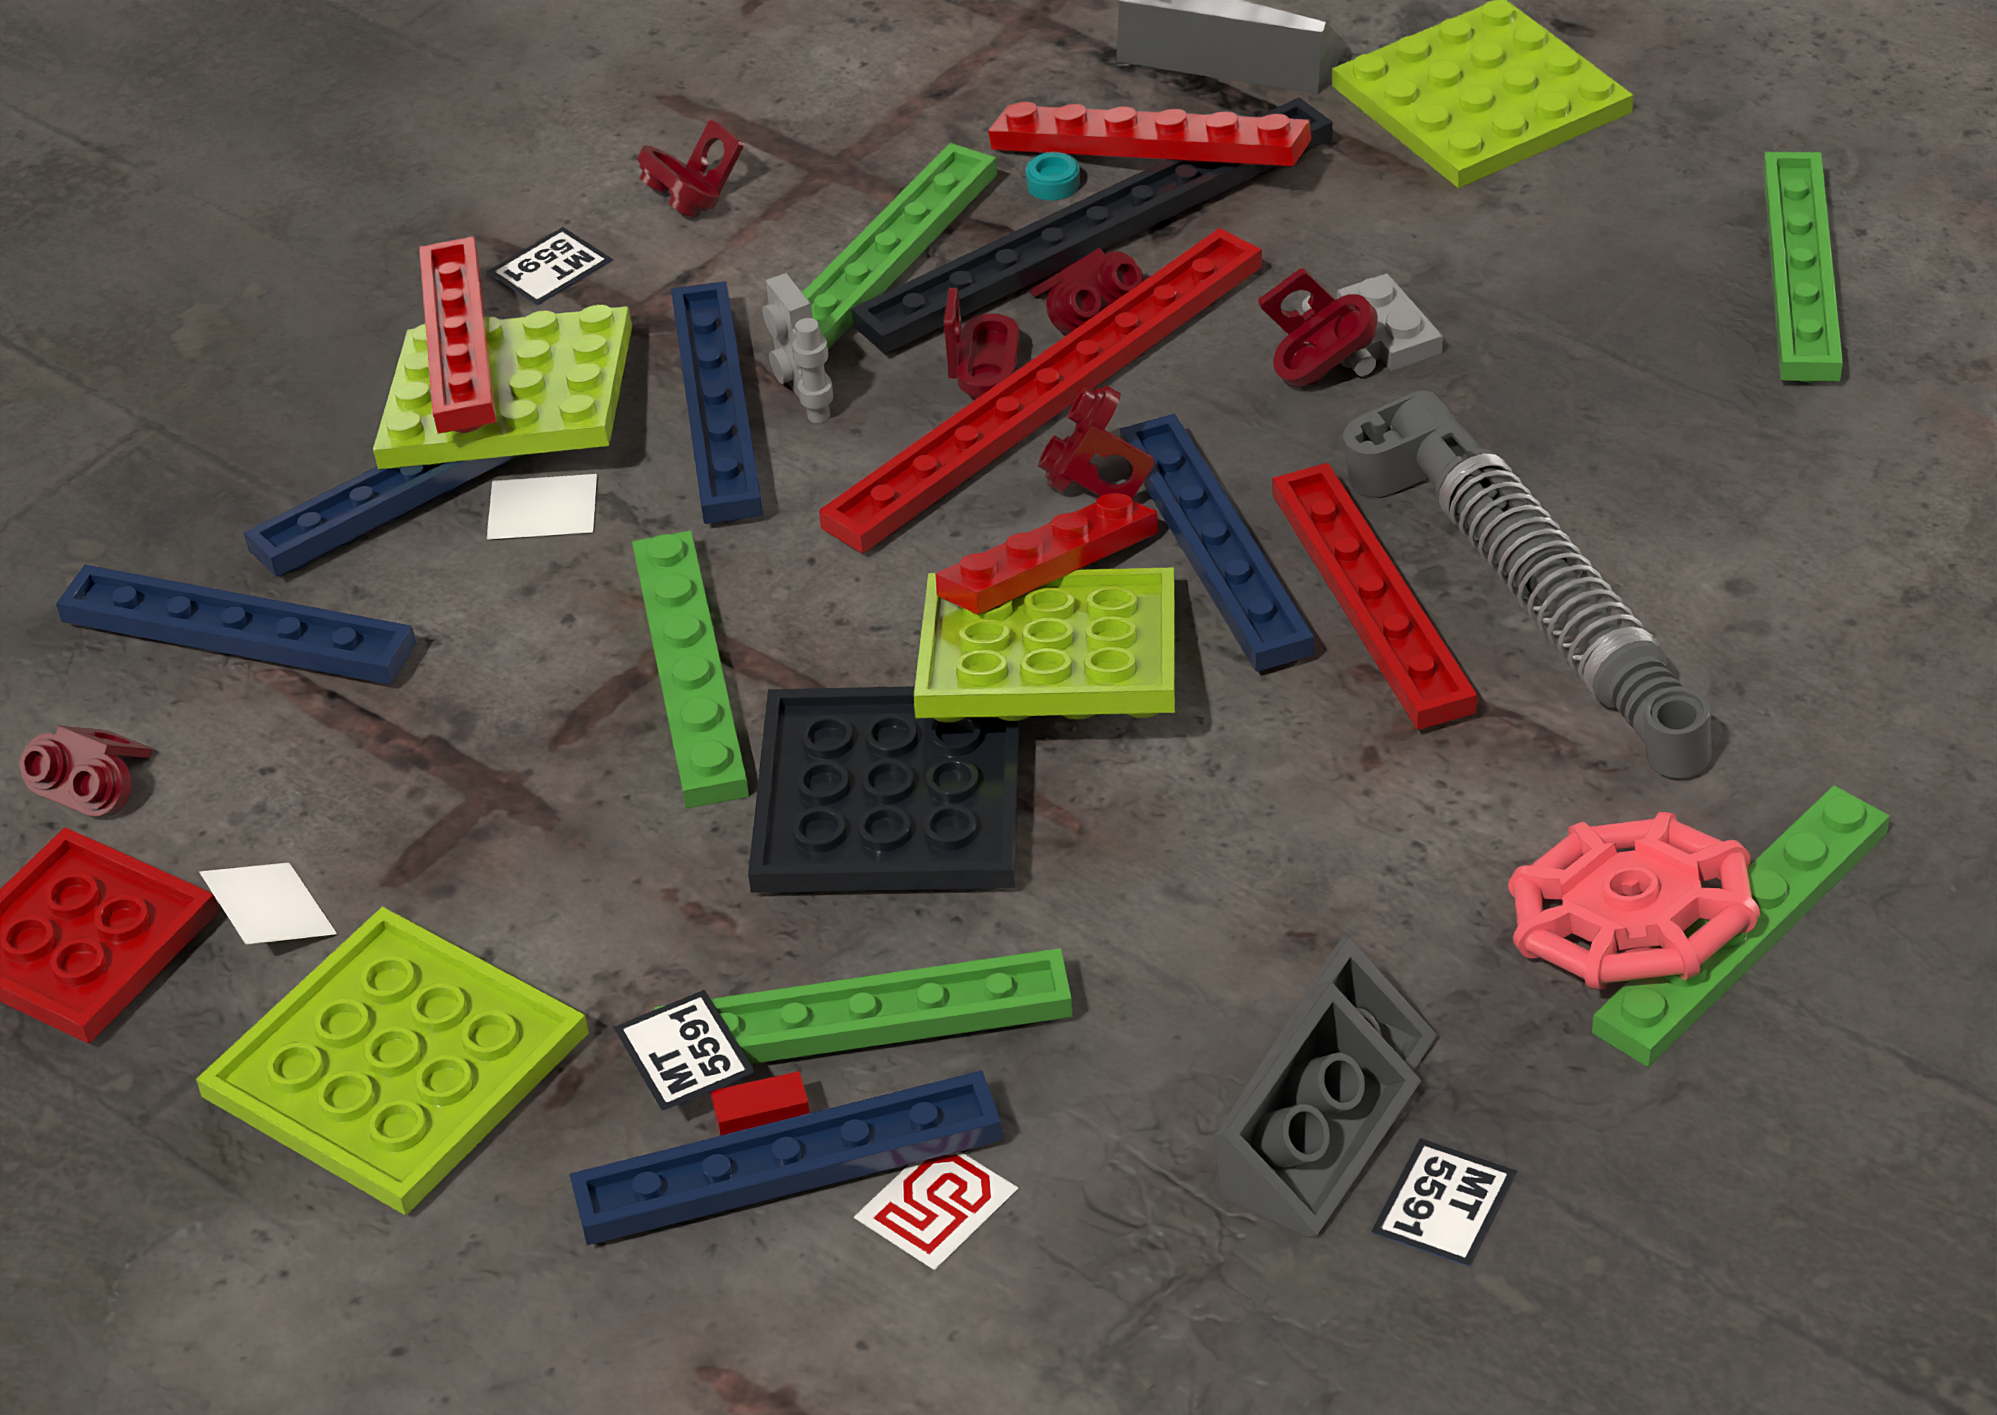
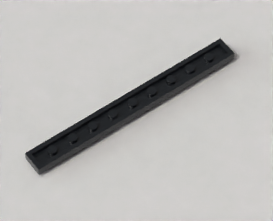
M1300 97L1258 116L1282 114L1286 115L1289 119L1309 120L1311 141L1302 154L1333 139V121ZM1167 159L851 308L853 327L883 354H886L944 326L949 288H958L960 316L963 317L1071 265L1098 248L1103 250L1196 204L1219 195L1244 181L1263 174L1265 171L1278 165Z

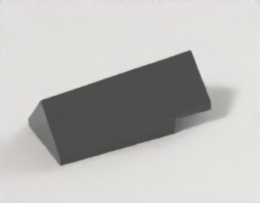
M1119 0L1117 62L1318 94L1331 75L1332 68L1336 67L1344 55L1347 43L1324 21L1244 0H1172L1171 3L1160 0Z
M1349 937L1338 942L1214 1136L1220 1197L1307 1237L1319 1234L1421 1082V1079L1413 1071L1437 1037L1434 1030Z

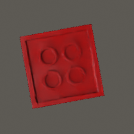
M64 827L0 889V1002L90 1044L219 913L215 896L207 890Z

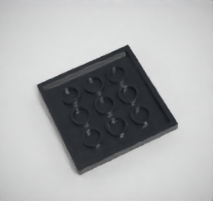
M915 686L768 689L748 871L751 893L1015 888L1021 720L1007 721L999 717H965L956 722H941L934 718H915Z

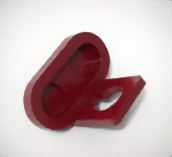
M709 120L687 164L660 149L644 145L637 157V161L640 163L639 167L643 170L639 179L657 191L669 192L672 195L668 201L671 207L689 217L697 218L700 211L715 208L720 198V193L744 148V143L718 121ZM721 140L724 146L723 159L716 168L709 169L707 175H705L704 173L708 168L707 156L709 149L714 142Z
M1098 248L1035 286L1030 292L1033 297H1036L1053 287L1046 301L1047 314L1055 328L1068 335L1142 283L1144 276L1139 264L1128 254L1113 251L1104 255L1101 248Z
M1305 268L1298 269L1258 300L1261 309L1288 334L1275 351L1273 366L1277 375L1291 386L1300 387L1319 382L1331 368L1356 350L1367 347L1376 335L1377 311L1365 297L1358 294H1348L1336 299ZM1300 290L1310 292L1308 304L1311 308L1304 314H1301L1298 310L1284 311L1281 309L1283 300L1289 294Z
M949 288L944 316L949 379H957L960 389L969 394L973 400H976L1016 371L1020 343L1019 328L1012 318L995 313L976 316L961 328L958 288Z
M1107 385L1102 389L1097 388L1094 392L1086 387L1082 389L1068 414V419L1076 423L1071 437L1067 436L1062 440L1054 435L1039 459L1038 467L1046 471L1047 486L1062 493L1073 480L1100 496L1120 493L1128 495L1133 499L1152 470L1154 458L1105 430L1119 403L1120 392ZM1095 453L1103 458L1110 455H1120L1130 461L1133 472L1126 482L1112 485L1100 478L1097 465L1090 462Z
M58 725L56 734H40L27 744L19 759V770L25 784L35 794L89 816L108 817L116 814L124 807L131 791L129 770L126 764L115 755L151 758L153 748L108 730Z

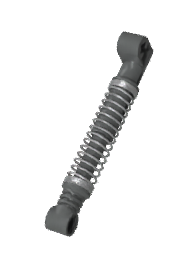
M1427 390L1416 391L1364 413L1348 423L1343 432V443L1348 479L1351 487L1356 492L1368 497H1383L1428 478L1436 488L1435 496L1442 511L1452 520L1453 524L1460 528L1461 534L1467 537L1471 546L1479 551L1480 557L1488 562L1490 570L1498 574L1500 582L1505 584L1510 594L1518 599L1519 605L1528 611L1530 619L1537 622L1540 631L1545 633L1550 643L1558 648L1560 656L1568 660L1570 668L1578 672L1580 680L1585 683L1586 688L1607 707H1616L1645 743L1646 758L1651 768L1659 774L1670 778H1686L1698 774L1707 767L1712 757L1710 705L1706 697L1695 689L1682 686L1675 679L1674 675L1667 670L1665 653L1661 649L1660 644L1653 638V635L1643 628L1642 623L1638 619L1633 617L1631 609L1623 605L1621 598L1612 592L1610 585L1602 580L1600 573L1592 568L1588 559L1581 555L1579 548L1571 543L1569 536L1561 531L1560 526L1551 519L1550 514L1541 507L1540 502L1532 497L1530 490L1522 485L1520 478L1512 473L1508 464L1493 451L1482 449L1438 395ZM1574 559H1577V561H1578V564H1577V565H1575ZM1582 570L1588 572V577L1579 579ZM1592 583L1598 584V589L1589 591ZM1602 595L1608 596V602L1599 603ZM1534 600H1541L1543 605L1533 606ZM1613 607L1619 609L1618 614L1610 616ZM1545 609L1550 611L1553 615L1552 618H1543ZM1534 611H1539L1538 616L1535 615ZM1623 620L1629 621V627L1620 628ZM1558 621L1564 629L1553 631L1554 623ZM1544 623H1549V627L1546 628ZM1568 633L1574 642L1563 643L1565 634ZM1554 635H1560L1559 641L1555 639ZM1577 645L1584 653L1583 655H1574ZM1564 648H1570L1569 653L1565 652ZM1574 660H1580L1579 666L1575 664Z

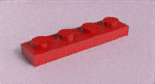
M1111 493L1100 496L1095 503L1073 513L1057 515L1046 525L1028 533L1014 534L1001 545L982 553L964 556L960 563L935 573L937 596L979 615L1157 534L1158 512L1132 501V498L1125 494Z

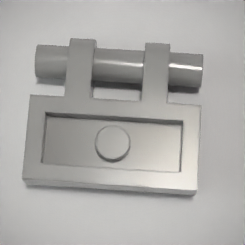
M784 273L765 280L768 305L763 306L762 312L766 327L774 339L775 350L769 352L770 365L780 384L787 382L798 396L800 403L806 407L808 420L813 423H822L830 418L829 404L833 401L834 397L832 381L824 370V363L828 360L827 341L819 331L818 322L812 319L810 302L788 274Z
M1388 273L1337 290V299L1348 294H1358L1365 297L1374 306L1378 315L1376 335L1373 341L1364 349L1356 350L1342 360L1340 363L1344 367L1352 368L1359 376H1366L1374 370L1377 359H1381L1391 371L1442 354V334ZM1310 295L1302 303V310L1304 312L1311 308L1308 304Z

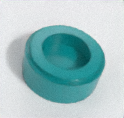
M1059 152L1044 153L1030 160L1026 166V187L1028 192L1036 198L1049 201L1061 200L1075 194L1080 187L1079 163L1067 154Z

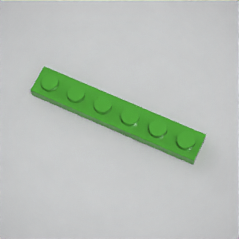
M949 143L802 292L811 304L812 319L818 322L819 331L825 337L828 349L853 325L851 308L883 294L997 176L996 157Z
M1765 152L1763 176L1780 380L1801 382L1840 381L1843 362L1821 152Z
M692 531L662 534L652 538L632 541L685 807L688 809L749 797L747 779Z
M1833 785L1748 867L1747 872L1752 899L1760 909V916L1755 927L1750 932L1738 933L1700 965V973L1695 977L1683 980L1678 975L1629 980L1593 1015L1592 1034L1649 1068L1887 835L1890 815ZM1703 918L1696 920L1683 931L1687 939L1710 920Z
M1061 948L711 999L750 1064L1073 1017L1071 994ZM663 1006L654 1007V1010L661 1008Z

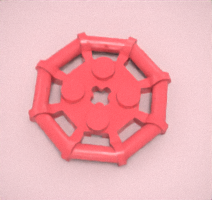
M1659 812L1655 819L1591 827L1583 821L1569 826L1568 836L1530 866H1520L1513 872L1508 888L1515 898L1517 929L1513 936L1514 945L1527 958L1540 957L1585 979L1586 986L1592 989L1604 990L1608 983L1671 975H1678L1683 980L1690 979L1699 975L1700 965L1738 933L1750 932L1758 921L1760 909L1752 899L1747 872L1750 864V854L1736 840L1721 841L1678 822L1675 813ZM1635 848L1634 851L1617 853V850ZM1714 878L1719 879L1722 884V889L1701 888V882ZM1545 899H1563V905L1543 911ZM1699 918L1710 920L1687 939L1683 931ZM1573 933L1592 942L1590 951L1564 939V937Z

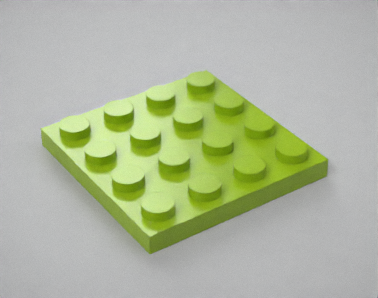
M1507 0L1489 1L1469 12L1446 19L1440 24L1411 36L1403 37L1397 42L1368 54L1360 55L1354 60L1332 68V86L1458 189L1632 113L1633 109L1632 93Z
M594 305L582 311L559 314L551 311H538L526 317L502 320L496 317H485L496 423L483 425L478 430L468 433H458L455 431L437 433L432 413L426 326L423 324L415 329H408L373 447L378 469L609 446L632 330L628 306L610 308L606 305Z
M1174 567L1076 570L979 615L937 596L935 573H928L914 688L915 718H934L941 722H956L965 717H999L1007 721H1018L1029 716L1062 715L1069 719L1078 720L1092 717L1095 714H1127L1135 718H1149L1159 713H1175Z
M381 907L196 1078L201 1096L204 1099L407 1216L571 1052L589 1031L586 1016L581 1012L396 913Z

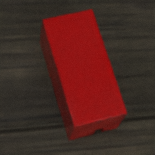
M800 1071L710 1091L720 1136L810 1113Z

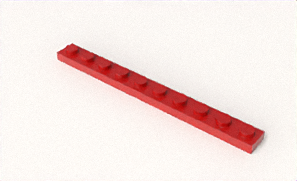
M1218 228L819 510L821 529L864 554L1074 403L1084 387L1090 390L1095 388L1262 268V249Z

